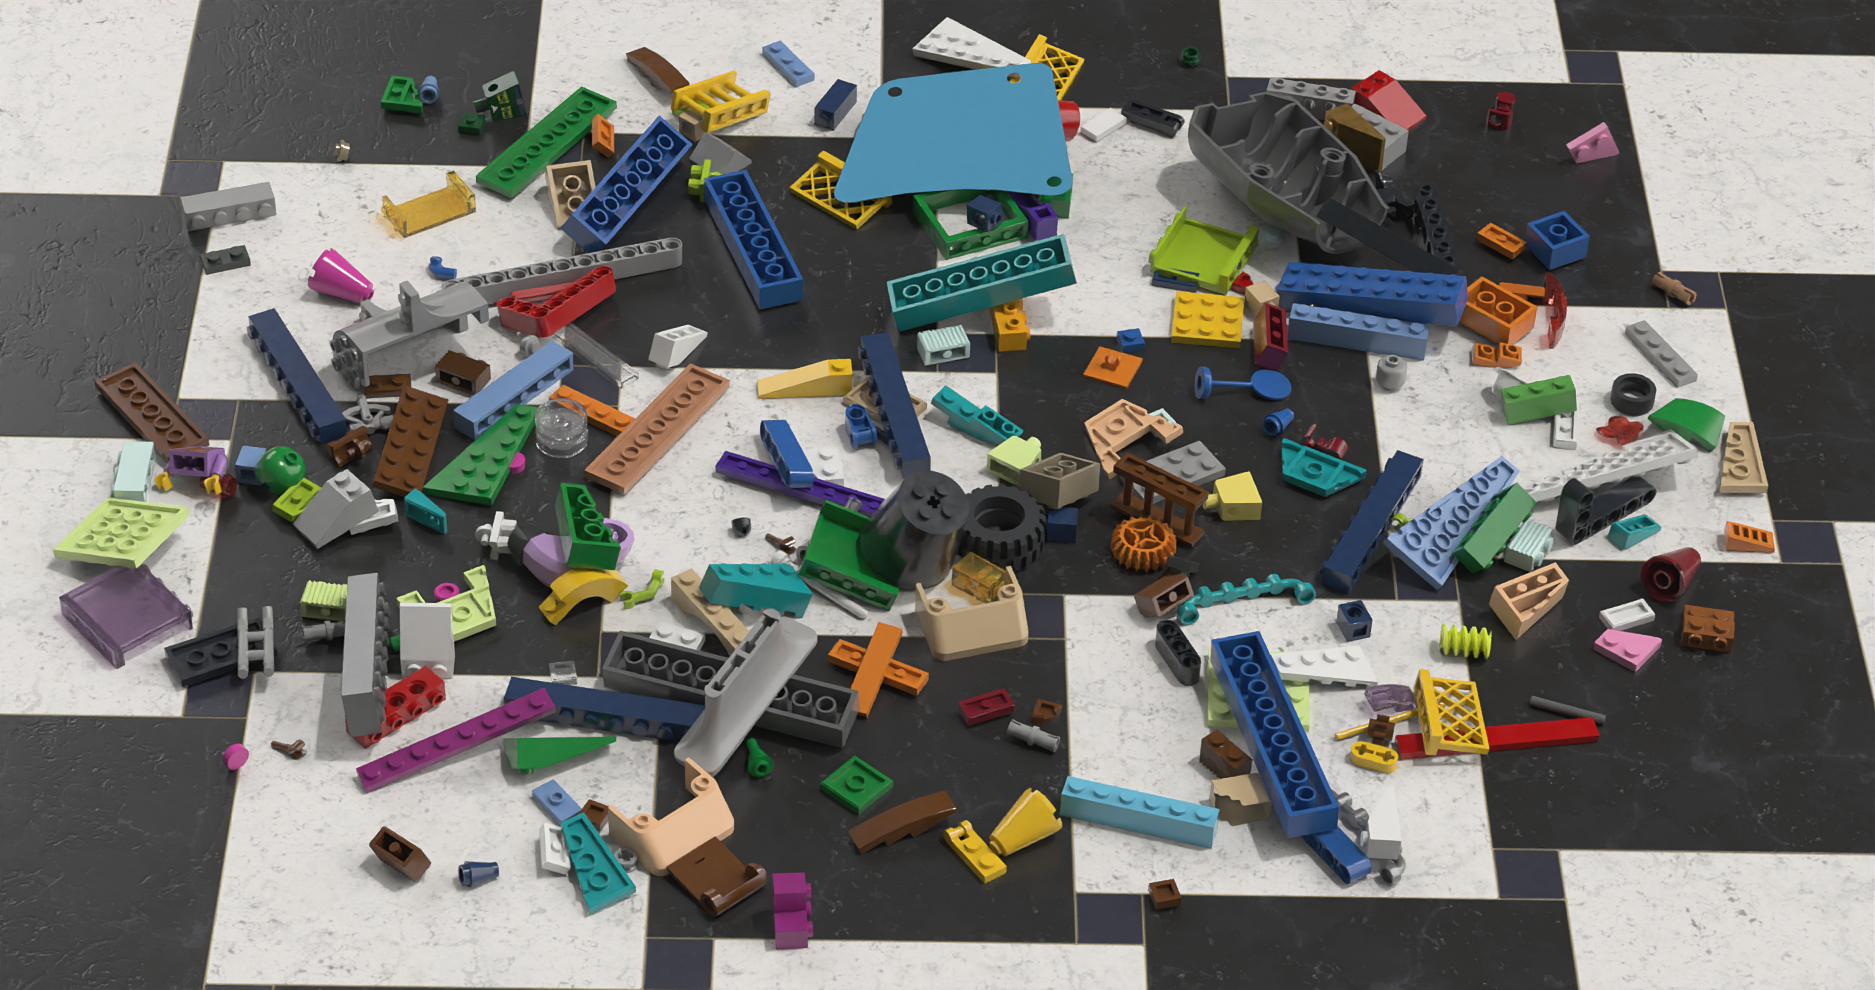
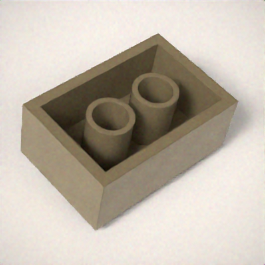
M1058 453L1020 469L1019 491H1027L1031 494V498L1035 497L1039 503L1046 504L1050 509H1061L1066 504L1075 503L1076 500L1086 498L1098 491L1100 463Z

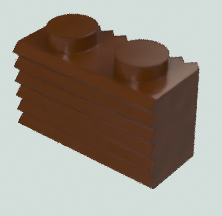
M448 350L445 356L443 355V358L435 365L436 381L438 383L440 382L446 386L449 385V387L457 388L462 392H469L470 395L480 392L491 379L490 364L483 360L467 357L461 352L456 353Z
M1169 573L1136 593L1134 599L1141 615L1161 617V615H1165L1168 611H1172V608L1175 609L1179 604L1190 600V597L1193 598L1194 593L1186 574Z
M1215 730L1201 739L1199 763H1203V766L1210 769L1216 777L1223 779L1251 774L1253 759L1219 730Z
M386 826L382 827L369 843V847L381 861L413 882H417L431 866L430 859H428L422 849Z

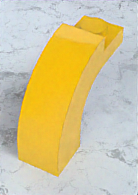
M573 568L558 577L550 585L553 592L539 608L551 623L557 625L583 599L599 596L613 603L629 585L616 569Z

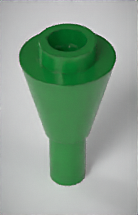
M754 738L748 739L746 744L749 749V773L755 777L769 774L773 769V761L758 747Z

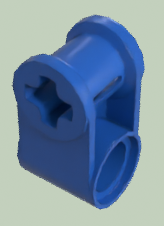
M859 404L848 406L845 410V431L852 448L855 449L858 448V445L867 443L877 444L876 428L871 422L865 407Z

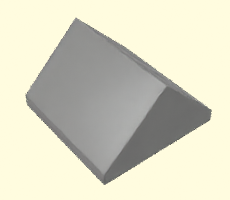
M707 132L704 133L689 158L690 163L698 166L704 165V159L711 160L710 173L719 172L722 175L737 172L751 164V159L723 140Z

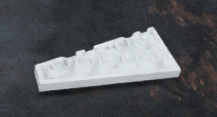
M948 17L913 48L914 56L977 70L1031 63V60ZM1017 73L1008 75L1009 77L1021 79V75Z

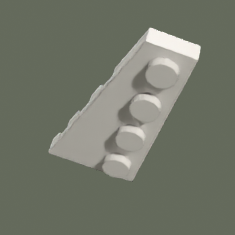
M1360 646L1270 654L1282 680L1308 682L1309 679H1316L1321 684H1331L1332 681L1344 682L1345 686L1355 687L1356 684H1366L1367 688L1376 689L1378 680Z

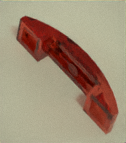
M1545 272L1543 285L1545 288L1544 304H1553L1554 316H1550L1547 332L1549 349H1554L1564 331L1567 300L1559 281L1550 272Z

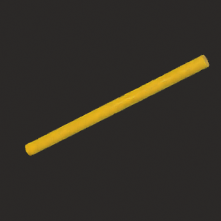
M1441 701L1437 703L1442 708H1445V704ZM1417 708L1390 716L1389 722L1396 723L1418 716ZM1369 723L1334 734L1335 739L1341 740L1367 732Z

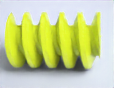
M1442 624L1439 651L1443 648L1444 654L1448 655L1450 649H1453L1454 655L1458 656L1460 650H1463L1465 657H1468L1470 651H1473L1475 658H1478L1480 652H1483L1484 658L1488 659L1492 630L1488 635L1486 628H1482L1478 634L1476 627H1472L1468 633L1466 626H1462L1458 632L1456 625H1452L1448 631L1446 624Z

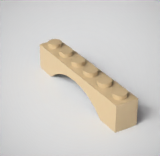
M692 568L671 577V599L685 614H692L706 623L719 638L729 656H731L749 633V630L727 606L709 603L699 589L702 579Z

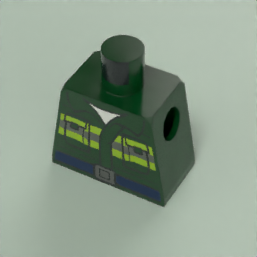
M514 71L484 84L482 88L485 98L473 101L476 113L489 110L493 121L527 116L520 86Z

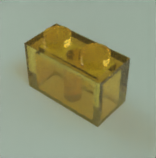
M969 552L952 567V586L983 603L998 601V589L1005 585V570L972 552Z

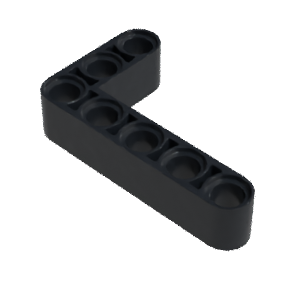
M1640 476L1630 477L1594 498V492L1576 478L1570 479L1564 485L1561 492L1555 530L1572 544L1577 545L1611 526L1612 523L1620 521L1648 505L1656 496L1657 490Z

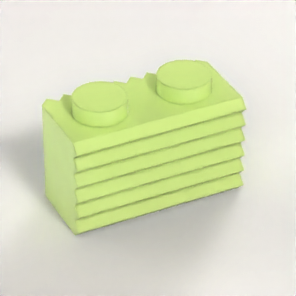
M309 580L300 602L302 617L345 621L347 585L326 584L325 582H311Z

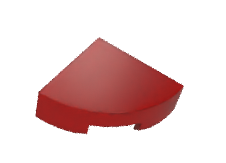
M1242 271L1232 283L1231 290L1245 295L1246 287L1254 285L1250 275Z

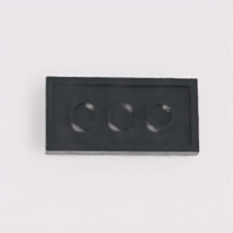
M260 617L248 621V632L263 631V623ZM237 624L164 648L165 656L182 687L238 669ZM263 641L248 642V651L263 650ZM274 645V657H277V648ZM252 660L248 662L249 665H252L263 660Z

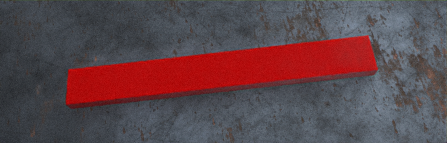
M1593 717L1485 727L1489 752L1598 742L1599 733ZM1460 729L1454 730L1462 736L1466 735V733ZM1422 733L1395 736V744L1400 760L1435 757V755L1426 754ZM1448 735L1444 737L1445 741H1456ZM1469 739L1471 743L1481 745L1475 739ZM1438 749L1436 756L1468 754L1469 752Z

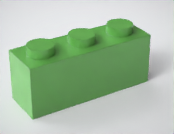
M1570 375L1501 389L1502 407L1508 425L1577 411L1576 389Z

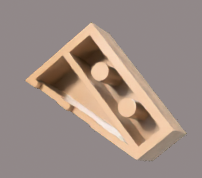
M1555 562L1495 586L1489 605L1514 639L1517 640L1563 598L1569 579Z

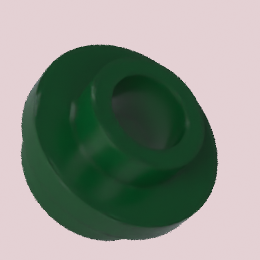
M1186 47L1180 53L1179 59L1187 66H1194L1201 61V55L1198 49Z

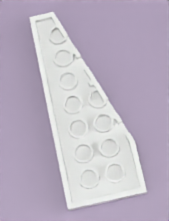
M1671 431L1625 444L1620 452L1608 451L1604 453L1603 459H1588L1562 470L1563 475L1554 477V475L1544 477V483H1529L1522 486V488L1536 502H1548L1561 495L1564 485L1570 479L1576 478L1589 489H1596L1600 487V484L1606 482L1618 483L1628 476L1639 477L1645 475L1646 471H1660L1667 469L1668 465L1675 463H1689L1691 459L1698 457L1697 449L1677 433Z

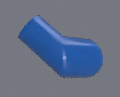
M432 256L430 258L428 268L434 276L451 280L456 279L457 269L441 265L442 258L439 256Z

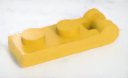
M965 820L959 823L958 827L943 831L944 839L984 884L1006 873V865L974 832L969 821Z

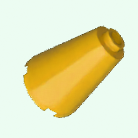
M1032 788L1024 791L989 836L991 841L989 846L995 854L1010 855L1058 832L1062 828L1061 819L1056 820L1053 815L1056 811L1054 806L1041 792L1036 790L1032 793Z

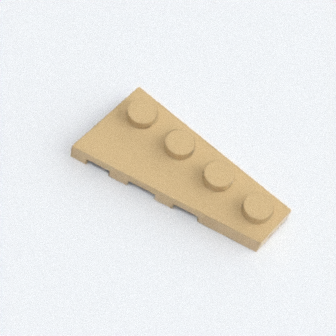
M1730 422L1719 493H1767L1768 483L1753 422Z

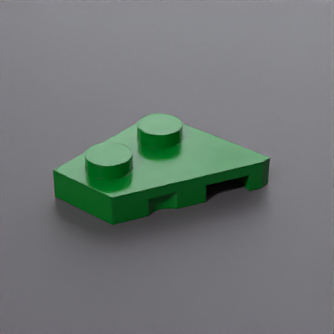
M391 76L381 99V109L422 113V102L419 100V94L415 88L413 78Z

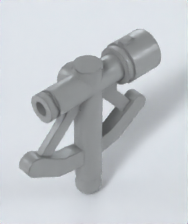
M363 394L357 396L358 406L342 412L347 421L355 423L349 425L350 430L365 426L368 430L367 434H373L378 429L382 431L389 430L394 415L382 417L384 414H390V407L368 404ZM370 412H377L378 414L373 418ZM356 414H361L362 421L353 418L352 416Z

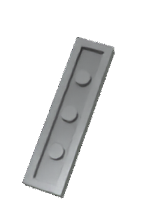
M1645 320L1626 326L1625 334L1677 388L1697 381L1698 374Z

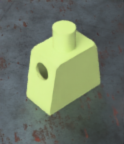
M1017 436L1010 437L987 453V471L1019 487L1020 469L1041 461L1040 441L1035 437H1030L1027 441Z

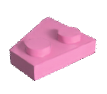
M1607 629L1594 642L1593 650L1636 672L1661 647L1662 639Z

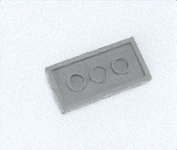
M1201 441L1146 461L1196 486L1225 476L1226 470ZM1119 476V479L1124 483V477ZM1134 483L1133 495L1144 501L1145 488ZM1154 492L1153 504L1165 499V497Z

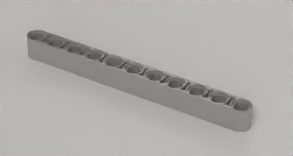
M665 238L445 281L441 286L442 289L461 282H467L479 292L488 304L496 303L502 298L510 297L512 291L576 282L600 266H610L613 269L614 279L676 268L682 264V241L677 238Z

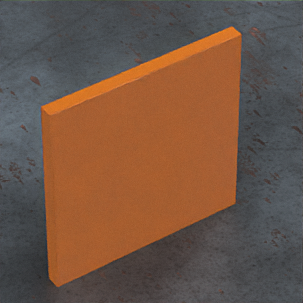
M1099 346L1083 377L1127 389L1143 358Z

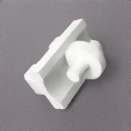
M496 511L493 528L490 524H485L476 529L475 537L481 542V545L486 546L489 544L492 547L490 559L498 560L499 553H511L507 546L509 537L505 536H510L517 526V521L505 520L504 512Z

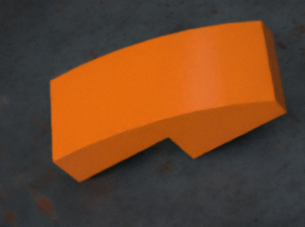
M1475 342L1472 347V364L1507 368L1520 366L1522 363V347L1499 342L1497 348Z

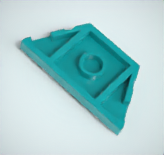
M1285 438L1282 440V480L1326 497L1366 477V469Z

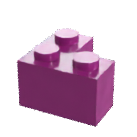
M805 872L773 874V920L776 950L808 948V937H813L812 921H807V917H811V901H806V899H811V883L805 882Z

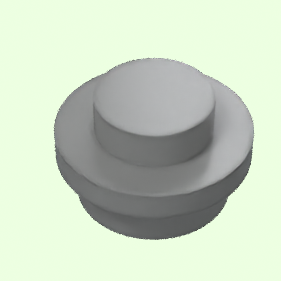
M534 335L523 337L519 346L521 354L528 358L540 349L539 339Z

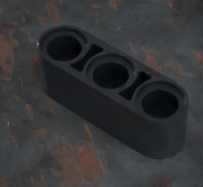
M1172 620L1160 621L1156 628V649L1181 684L1185 686L1197 684L1200 679V656L1176 622Z

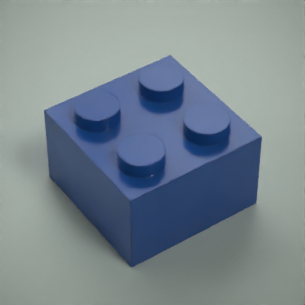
M1565 211L1527 223L1524 241L1527 242L1526 247L1551 270L1585 258L1587 256L1590 236Z

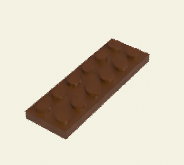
M136 362L94 380L95 388L146 442H153L154 450L166 463L169 462V450L193 446L207 447L210 445L209 438Z
M403 385L372 487L402 497H406L414 489L422 491L449 399Z

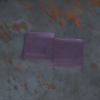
M1385 684L1365 688L1364 695L1374 712L1392 707L1396 713L1417 708L1415 695L1409 686Z

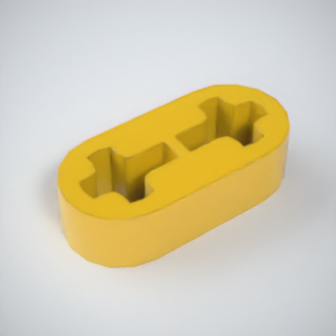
M1359 741L1351 746L1350 760L1359 767L1381 773H1392L1397 769L1398 754L1390 748Z

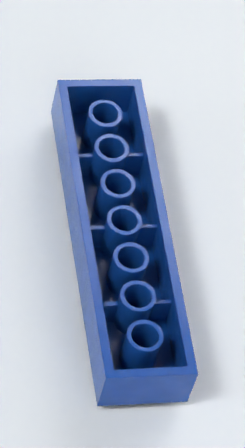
M659 115L560 229L588 253L601 251L693 144Z
M747 170L704 178V200L759 309L803 300V278Z
M1288 262L1277 287V294L1280 296L1279 307L1286 309V312H1291L1293 303L1300 305L1313 303L1320 308L1414 323L1458 326L1468 300L1466 276Z

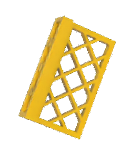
M1039 34L1025 58L1031 60V63H1042L1052 69L1054 83L1061 88L1056 90L1057 99L1062 100L1085 59L1047 44V37ZM1046 52L1051 53L1056 57L1048 58ZM1070 61L1076 65L1068 66L1066 62ZM1060 63L1062 67L1054 68L1052 64ZM1066 73L1068 77L1060 78L1058 74ZM1012 77L1010 82L1017 83L1021 79Z
M822 151L818 155V162L789 187L791 193L855 229L861 227L882 206L888 208L892 204V196L868 199L876 202L873 205L864 206L863 201H861L860 207L848 208V203L851 202L845 203L836 198H831V193H834L835 187H830V182L839 180L845 162ZM819 170L826 174L824 177H813ZM827 183L828 188L815 189L814 184ZM812 184L811 190L799 189L803 185ZM828 194L829 199L818 200L815 198V195ZM845 203L844 209H834L832 207L835 204ZM862 213L857 220L849 217V214Z
M1419 669L1413 690L1426 754L1436 756L1438 749L1488 755L1489 744L1476 683L1430 677L1429 670ZM1434 686L1443 688L1445 692L1441 693ZM1459 689L1468 690L1470 694L1466 696ZM1453 695L1460 701L1455 703L1448 696ZM1441 701L1442 703H1444L1445 705H1447L1449 708H1447V709L1445 710L1444 708H1442L1441 706H1439L1437 703H1439V702ZM1465 704L1473 709V711L1468 712L1461 706ZM1455 711L1459 715H1461L1462 718L1458 719L1451 713ZM1443 718H1445V719L1448 720L1450 723H1452V725L1447 726L1445 723H1443V722L1440 721V720H1442ZM1469 721L1477 727L1472 729L1465 723ZM1459 728L1460 730L1465 732L1466 735L1462 736L1454 730ZM1448 735L1456 741H1445L1444 737ZM1473 738L1481 745L1473 744L1469 741V739Z

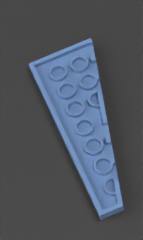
M1503 456L1499 457L1478 474L1471 477L1464 484H1461L1450 494H1447L1426 511L1387 537L1383 544L1438 590L1459 562L1452 554L1465 534L1473 530L1471 528L1472 524L1483 515L1481 511L1484 507L1492 503L1490 501L1491 497L1509 487L1520 471Z

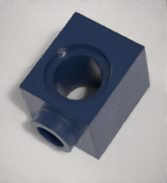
M980 195L966 205L967 224L990 232L1002 223L1001 203Z
M1362 600L1339 604L1336 623L1346 641L1351 642L1369 638L1371 636L1373 619Z

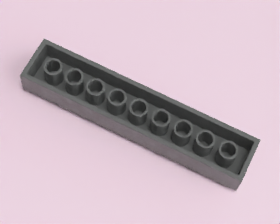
M619 631L602 667L603 683L606 688L633 695L705 705V686L710 683L728 658ZM793 674L754 726L843 748L859 711V692Z

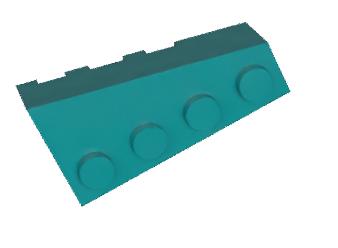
M787 563L709 564L699 586L701 592L709 603L738 608L741 604H744L756 611H761L762 607L774 609L782 615L785 611L794 612V617L803 618L813 596V593L797 574L794 567Z

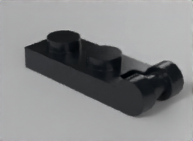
M1130 99L1121 110V115L1125 116L1126 119L1161 130L1168 137H1174L1178 129L1185 123L1184 118L1178 114Z

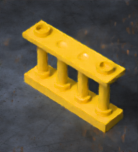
M733 70L674 90L670 110L674 112L685 107L691 109L703 117L701 129L709 133L766 113L771 93L765 89L753 94L735 84L737 72ZM733 92L741 98L736 99L728 93ZM718 97L726 103L721 104L713 98ZM703 102L711 108L705 109L697 103Z

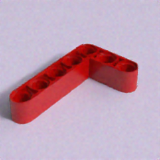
M610 266L595 268L540 306L514 297L502 298L496 303L500 324L503 327L524 334L534 335L537 338L549 337L616 291L613 269Z

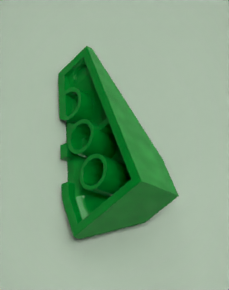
M616 736L503 738L510 769H518V774H534V769H542L616 742Z

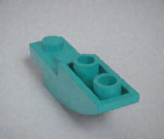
M946 385L932 398L931 404L949 416L947 423L979 440L1000 445L1012 436L1020 437L1023 434L1024 430L987 405L980 409Z

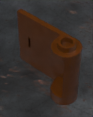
M716 836L666 867V870L713 917L718 916L766 885L767 873L761 865L752 862L745 867Z

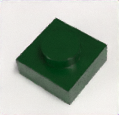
M463 113L458 125V132L480 135L485 124V115Z

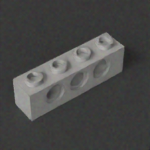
M1270 77L1267 92L1296 99L1316 119L1325 120L1327 110L1346 103L1352 107L1356 91L1346 88H1335Z

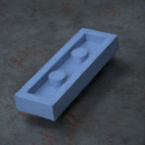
M781 40L762 47V54L796 87L815 80V73Z

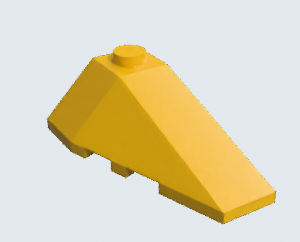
M851 359L825 360L757 380L759 399L845 396L852 390L853 374Z

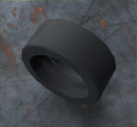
M1635 373L1623 374L1614 380L1610 400L1612 405L1624 414L1642 415L1648 413L1653 408L1657 389L1655 384L1643 375ZM1637 391L1645 397L1632 398L1624 395L1622 392Z

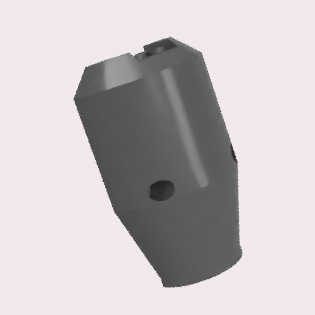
M1262 92L1248 95L1246 102L1217 107L1214 103L1195 106L1188 128V143L1193 155L1261 221L1318 245L1325 252L1332 254L1348 252L1363 243L1316 217L1327 197L1332 198L1380 226L1383 223L1389 207L1381 199L1357 156L1296 99Z

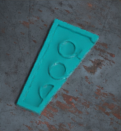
M584 812L561 823V830L589 915L636 893L635 884Z

